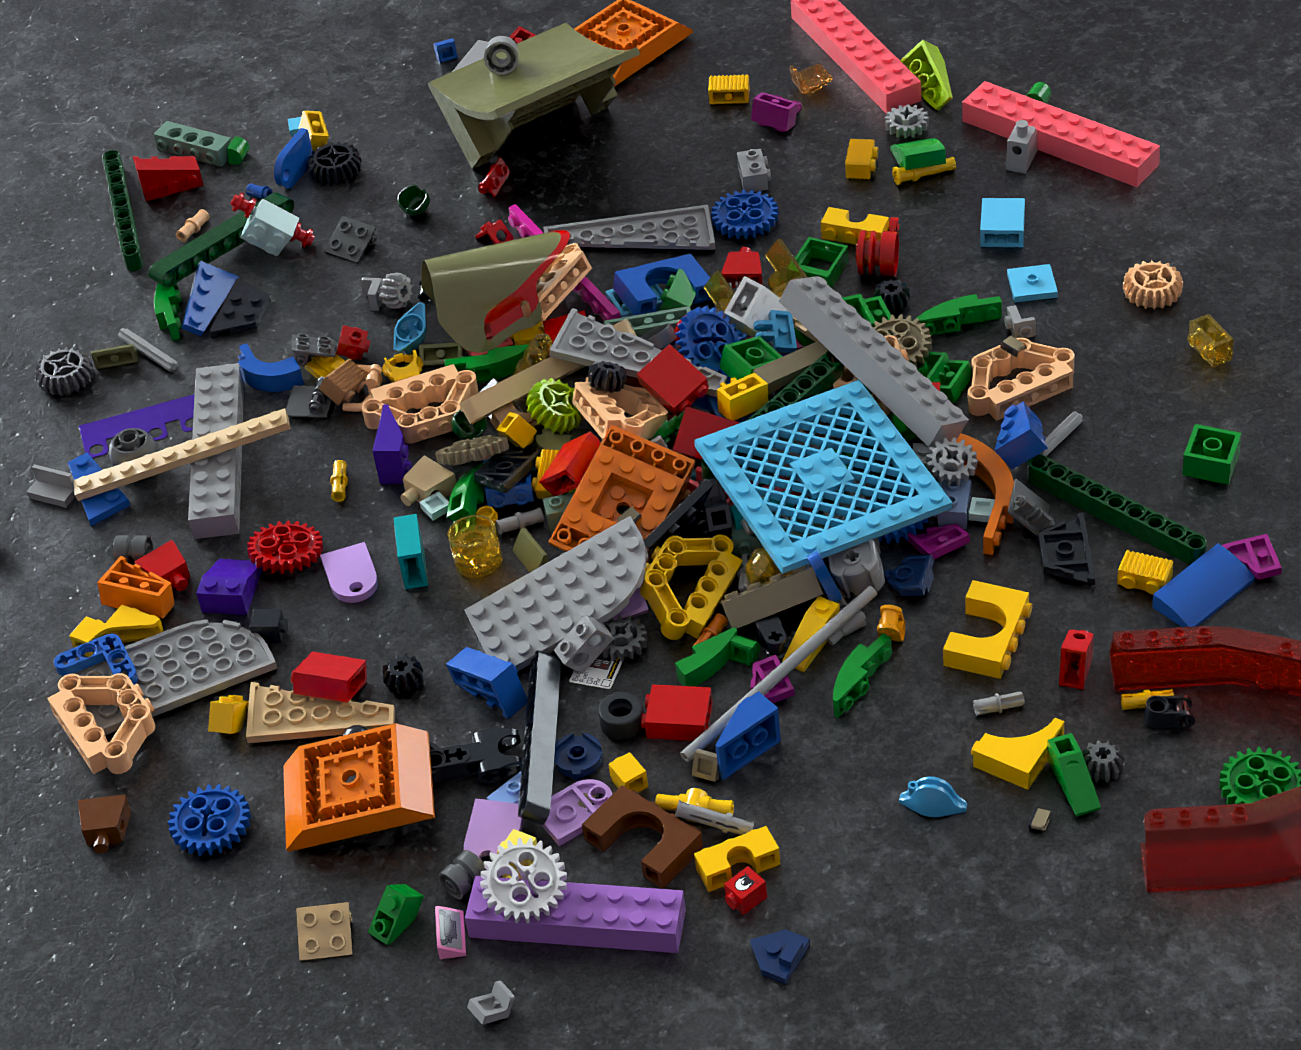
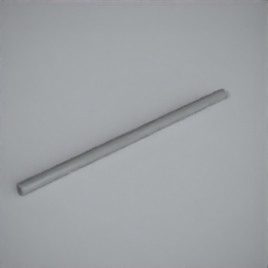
M868 586L680 752L681 757L686 762L691 761L696 750H703L724 731L736 708L745 698L751 697L758 691L765 695L877 596L876 590L872 586Z

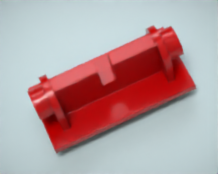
M501 157L498 158L495 164L490 166L486 178L478 185V191L481 194L490 192L495 197L509 176L510 171Z

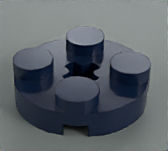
M574 733L568 734L555 743V768L561 774L571 777L575 781L582 780L585 776L595 772L604 761L600 741L588 733H582L583 736H574ZM574 753L578 755L583 753L580 757H573Z

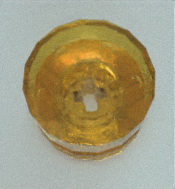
M471 515L455 521L449 527L447 533L455 568L461 575L481 577L492 573L501 565L503 557L495 523L490 518L483 515Z

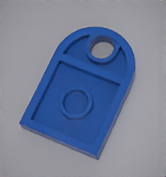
M300 128L279 153L274 166V179L279 187L292 188L308 170V156L312 155L313 151L308 129Z

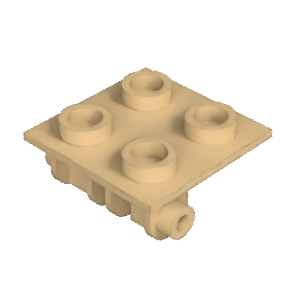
M349 902L296 908L300 961L353 955L350 925L352 923V913L349 910Z

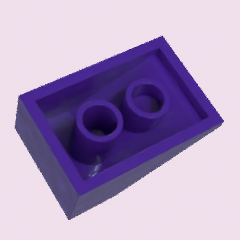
M384 404L373 447L377 474L380 484H404L403 477L412 468V462L408 461L409 447L404 443L403 434L388 404Z
M219 559L202 576L196 592L202 613L247 615L263 566L257 568L256 563H251V560Z

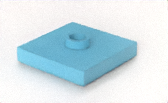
M1050 264L1007 269L1014 303L1058 298V291Z

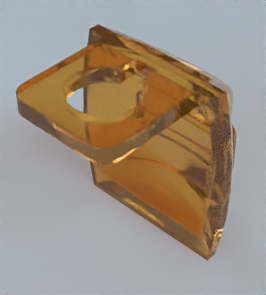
M820 63L800 72L793 65L789 66L791 80L803 94L815 92L833 79Z

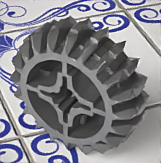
M66 347L64 350H60L58 348V351H50V355H43V360L38 361V365L35 366V378L41 390H44L46 394L51 393L53 396L60 394L62 397L64 394L68 393L71 395V392H79L80 388H86V384L91 383V378L94 377V366L88 354L84 353L82 349L77 350L74 347L69 350Z

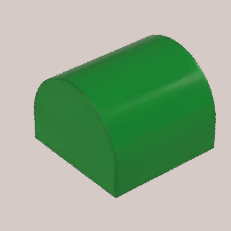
M1037 82L1026 96L1047 104L1051 98V89L1047 84Z
M235 136L227 147L229 164H240L249 152L250 146L245 139Z
M734 635L730 640V659L752 667L758 658L760 643Z

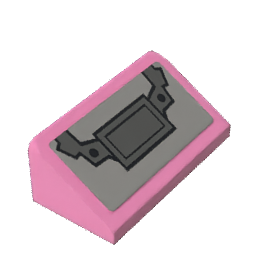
M435 906L437 949L440 959L466 956L464 912L443 906Z

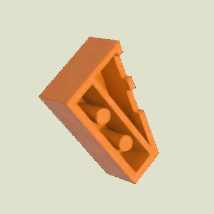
M120 556L97 582L101 605L113 608L125 605L130 608H136L146 614L155 615L158 618H164L175 605L171 582L152 572L146 573L142 571L141 566L137 564L131 565L127 563L126 558Z

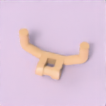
M358 365L365 373L369 374L365 380L369 395L362 403L344 402L343 411L362 412V404L372 398L370 389L380 387L382 384V368L379 365Z

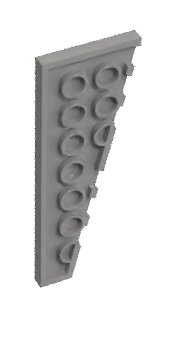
M708 205L544 227V233L556 230L568 231L570 238L567 245L577 243L579 247L716 249Z
M574 308L571 309L549 350L550 357L586 366H591L594 362L601 361L617 363L625 368L627 376L638 378L637 373L661 352V350L654 347L653 343L629 332H619L611 324L603 325L595 321V317L591 315L585 317ZM693 365L707 377L709 388L706 395L717 397V389L720 388V383L724 382L727 384V376L707 367L703 368Z

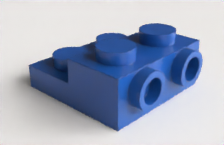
M531 470L507 493H502L485 486L488 506L503 508L508 504L526 505L534 501Z

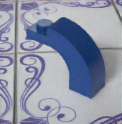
M247 343L239 346L241 355L238 356V363L243 380L249 386L267 392H280L291 390L293 386L304 385L301 369L294 357L279 362L267 363L256 359Z

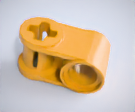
M882 605L880 607L881 617L877 626L878 638L884 633L891 637V641L903 642L906 622L903 618L902 609L895 605Z

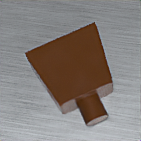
M126 794L78 800L81 830L88 846H93L94 851L97 853H106L109 850V844L123 841L131 815V808Z

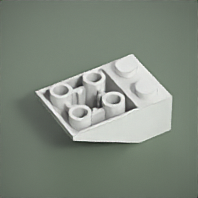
M744 276L724 311L723 317L730 316V325L735 323L736 326L734 328L751 337H755L756 333L762 332L754 330L753 323L755 321L769 320L768 314L770 310H788L779 302L780 298L765 286Z

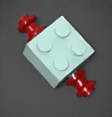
M242 192L239 195H234L230 203L233 206L232 211L236 212L239 209L244 212V217L248 218L240 238L276 257L289 241L293 242L296 239L301 242V247L303 248L306 245L310 246L315 238V235L312 234L313 229L310 228L307 231L302 229L301 223L298 222L299 217L264 199L256 207V199L253 198L249 201L244 198V193Z

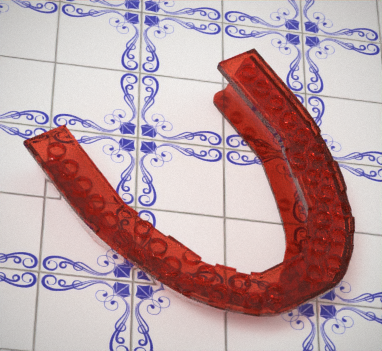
M1221 626L1113 631L1109 647V659L1114 691L1236 684L1250 687V684H1255L1264 689L1277 688L1289 691L1290 695L1301 696V641ZM1301 786L1253 803L1161 808L1150 810L1144 816L1145 843H1140V853L1147 892L1253 886L1285 881L1289 879V876L1301 874Z

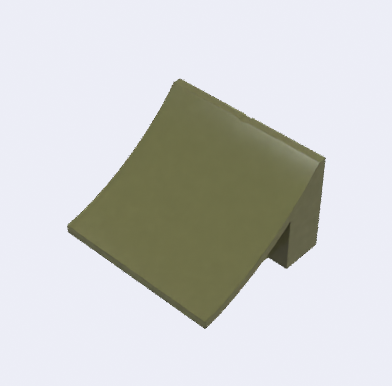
M564 23L518 43V64L509 74L497 75L492 73L486 67L483 58L430 81L428 86L468 163L473 169L489 162L514 128L575 102L580 95L591 115L607 109L618 96L614 89L616 84L613 77L614 73L624 61L640 55L638 48L616 50L604 47L589 40L570 25ZM499 52L496 54V56L500 59H504L507 57V55L504 52Z

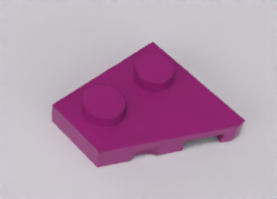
M1267 534L1222 545L1235 555L1258 580L1282 574V567Z

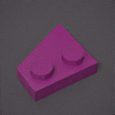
M957 524L927 528V533L913 535L910 532L907 533V541L921 554L932 555L933 559L939 558L970 542L969 534Z
M776 655L753 663L751 690L781 664ZM786 675L764 696L770 702L775 703L794 696L795 691Z

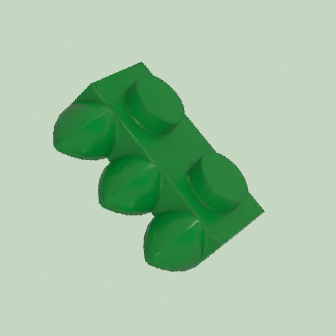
M685 411L678 417L675 415L669 422L666 420L656 431L652 439L661 435L667 447L672 442H675Z

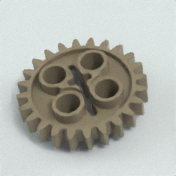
M900 314L898 319L891 315L890 320L882 317V323L874 321L875 327L873 328L883 336L892 333L897 338L902 349L907 350L909 362L914 364L916 368H918L917 362L925 363L924 357H929V351L932 350L931 335L925 323L920 324L918 318L912 321L910 315L903 319L902 314Z
M488 435L473 438L472 440L467 439L455 442L450 447H444V449L436 451L435 455L439 465H459L467 462L471 463L473 460L476 462L491 458L494 454L509 449V444L505 436L496 437Z

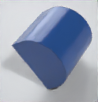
M453 38L434 43L435 55L440 63L458 58Z

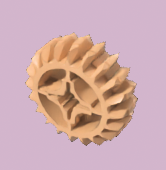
M1152 260L1150 263L1143 261L1141 265L1135 264L1134 268H1129L1128 272L1125 273L1123 282L1126 298L1130 300V303H1136L1137 307L1144 306L1145 309L1152 307L1154 310L1156 307L1163 309L1165 305L1171 306L1172 302H1177L1178 298L1181 297L1183 288L1180 272L1176 271V267H1170L1169 263L1162 264L1161 261L1155 263Z

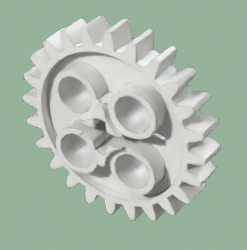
M518 838L517 845H513L508 840L507 849L499 845L498 855L490 852L492 862L484 861V868L487 870L481 871V878L485 880L480 882L481 889H486L482 892L483 898H490L487 901L488 907L496 906V915L504 911L506 921L511 915L514 916L515 923H518L521 917H524L526 923H529L530 916L533 915L537 921H540L541 912L547 916L550 915L549 906L558 908V903L555 899H564V895L560 891L567 890V884L564 882L567 879V873L563 872L565 869L564 862H558L560 860L558 853L551 855V846L543 850V842L541 840L536 846L533 845L532 838H529L527 844H523L521 838ZM525 859L533 861V864L530 866H522L520 863ZM510 863H514L523 880H528L530 889L538 895V898L532 896L523 880L519 881L518 873L509 865ZM503 874L512 876L508 881L499 880V877ZM541 879L549 881L544 887L536 885V882ZM519 894L527 896V898L522 902H517L514 900V898Z

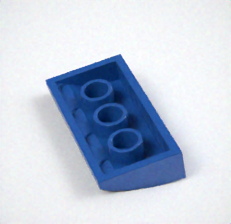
M1217 543L1153 594L1152 608L1187 631L1192 632L1254 582L1255 576L1235 555Z

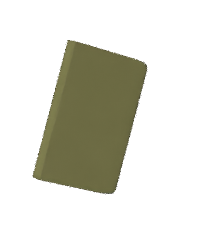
M456 342L419 345V357L423 361V366L445 365L444 359L464 357V348Z
M134 344L91 351L96 369L138 362V352Z
M522 528L514 544L513 553L526 569L532 572L548 563V556L527 529Z

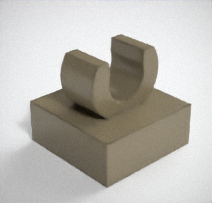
M701 749L696 750L692 776L714 782L719 779L717 754Z

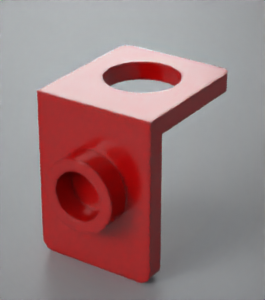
M501 219L494 223L488 221L480 227L481 231L474 236L478 239L488 234L492 241L498 244L502 242L497 239L496 233L498 230H501L506 236L504 242L514 239Z

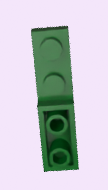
M158 283L154 295V309L160 330L169 328L172 341L180 339L178 330H181V323L177 312L181 311L179 303L183 301L178 285L175 283L170 287H165Z
M977 294L941 303L925 311L917 318L920 324L925 323L926 328H929L930 335L961 331L962 324L1001 319L1002 301L1000 296L978 299Z
M531 344L498 347L489 350L487 355L444 359L445 367L454 364L457 372L463 370L473 371L476 374L477 383L491 381L493 378L499 379L516 373L533 364L534 360Z
M483 463L465 472L459 478L449 499L447 517L453 521L452 540L458 544L475 535L477 505L484 502L485 486L475 482L474 473Z
M883 633L869 647L860 643L846 659L839 671L833 691L835 717L838 718L845 711H848L860 696H864L869 689L868 676H872L876 669L883 662L888 661L892 655L891 637Z

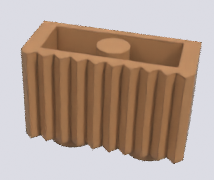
M348 359L325 377L319 390L338 406L344 401L348 403L354 397L355 392L359 394L365 388V380L368 373H365L361 367H358V364Z

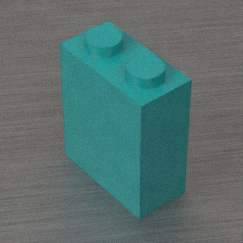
M417 514L394 517L397 555L405 590L428 586L424 546Z

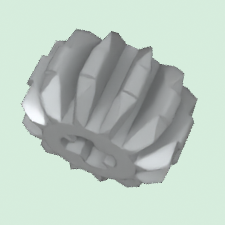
M402 273L386 274V278L382 279V286L379 287L381 289L379 296L382 297V303L393 309L406 307L407 303L411 302L410 295L413 294L411 292L413 285L410 284V278Z

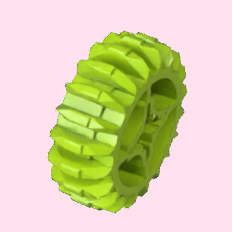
M552 378L549 380L543 379L534 384L528 393L526 402L528 406L527 412L532 413L531 419H536L537 425H543L544 430L547 428L551 429L552 433L558 431L560 434L563 432L570 433L574 428H578L584 416L572 403L575 387H569L568 382L566 384L561 383L560 379L555 382Z

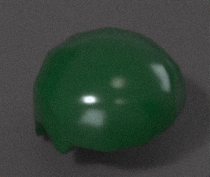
M417 185L405 187L399 193L397 203L405 214L418 216L427 210L430 198L425 189H421Z
M458 410L451 419L453 432L461 440H472L473 438L481 437L488 426L486 417L470 424L461 410Z

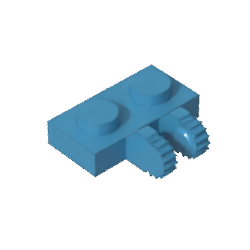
M770 310L768 314L769 320H757L753 323L754 330L762 331L756 333L755 337L760 336L767 343L772 341V346L777 352L792 353L797 350L793 317L789 311Z

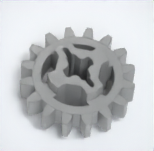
M909 104L904 107L899 105V109L891 108L892 112H887V116H885L886 131H890V135L896 133L897 138L901 135L904 138L910 135L914 138L915 134L922 135V131H926L927 126H929L928 113L924 112V108L917 109V105L913 107Z
M953 437L952 442H948L946 438H943L942 444L936 441L935 448L930 447L929 454L926 456L927 468L931 471V475L934 478L938 476L939 483L947 480L949 486L952 481H955L957 485H960L961 479L966 482L969 481V475L974 476L978 460L976 459L977 453L972 452V445L965 446V440L958 443L956 442V437ZM938 456L940 457L939 463L936 462Z

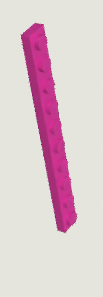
M516 204L509 207L510 216H508V221L513 228L515 227L519 231L522 238L543 233ZM586 276L573 289L574 292L581 296L583 302L588 303L593 312L602 318L603 322L605 320L621 318L620 311Z

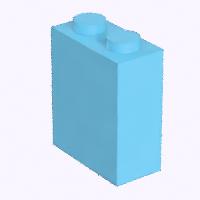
M982 198L980 247H1023L1025 198Z

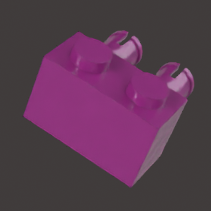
M761 92L753 98L751 121L757 122L761 126H770L777 131L785 132L795 125L796 114L801 111L802 105L799 101L796 102V100L790 101L782 96L778 97V95L774 96Z

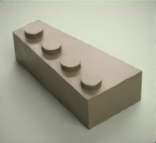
M807 564L784 575L779 573L769 578L770 581L763 584L756 582L747 586L748 590L738 593V591H734L724 595L725 600H722L721 604L730 627L740 628L823 595L812 566Z

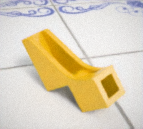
M121 605L106 623L86 616L69 637L73 648L107 634H116L120 637L122 643L141 641L164 632L161 620L157 616L146 614L136 608ZM87 652L84 655L90 657L94 652Z

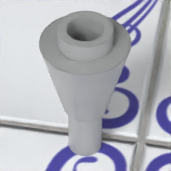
M861 610L858 611L831 635L827 642L834 646L843 636L845 637L866 626L865 614Z

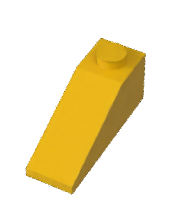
M820 596L816 598L806 611L783 661L840 612V605ZM827 640L795 669L805 672L827 643Z

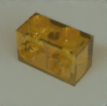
M1210 314L1189 321L1188 343L1200 353L1204 360L1212 367L1232 360L1234 339Z

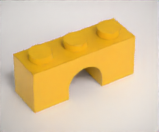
M828 207L821 221L822 239L857 245L861 230H867L868 240L870 239L871 231H876L877 240L880 241L883 231H889V217L868 214L864 221L854 223L849 221V210Z
M767 826L751 830L746 834L694 853L696 870L708 892L724 887V884L732 878L731 866L736 863H748L754 868L756 873L781 864L779 847Z

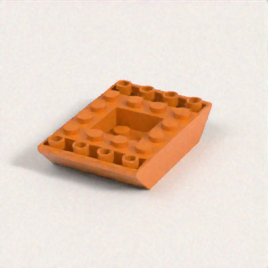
M616 0L574 28L584 37L604 47L616 50L638 48L640 55L624 61L614 73L613 77L616 81L614 87L693 33V29L632 0Z
M611 424L548 543L566 552L617 524L615 521H618L617 518L621 516L617 509L622 505L629 508L633 506L641 514L642 519L636 523V526L643 539H645L678 507L686 492L695 460ZM647 548L648 560H646V563H649L655 549Z
M394 723L299 746L283 765L287 852L435 818L430 743L427 731ZM356 775L354 781L345 783L348 777Z

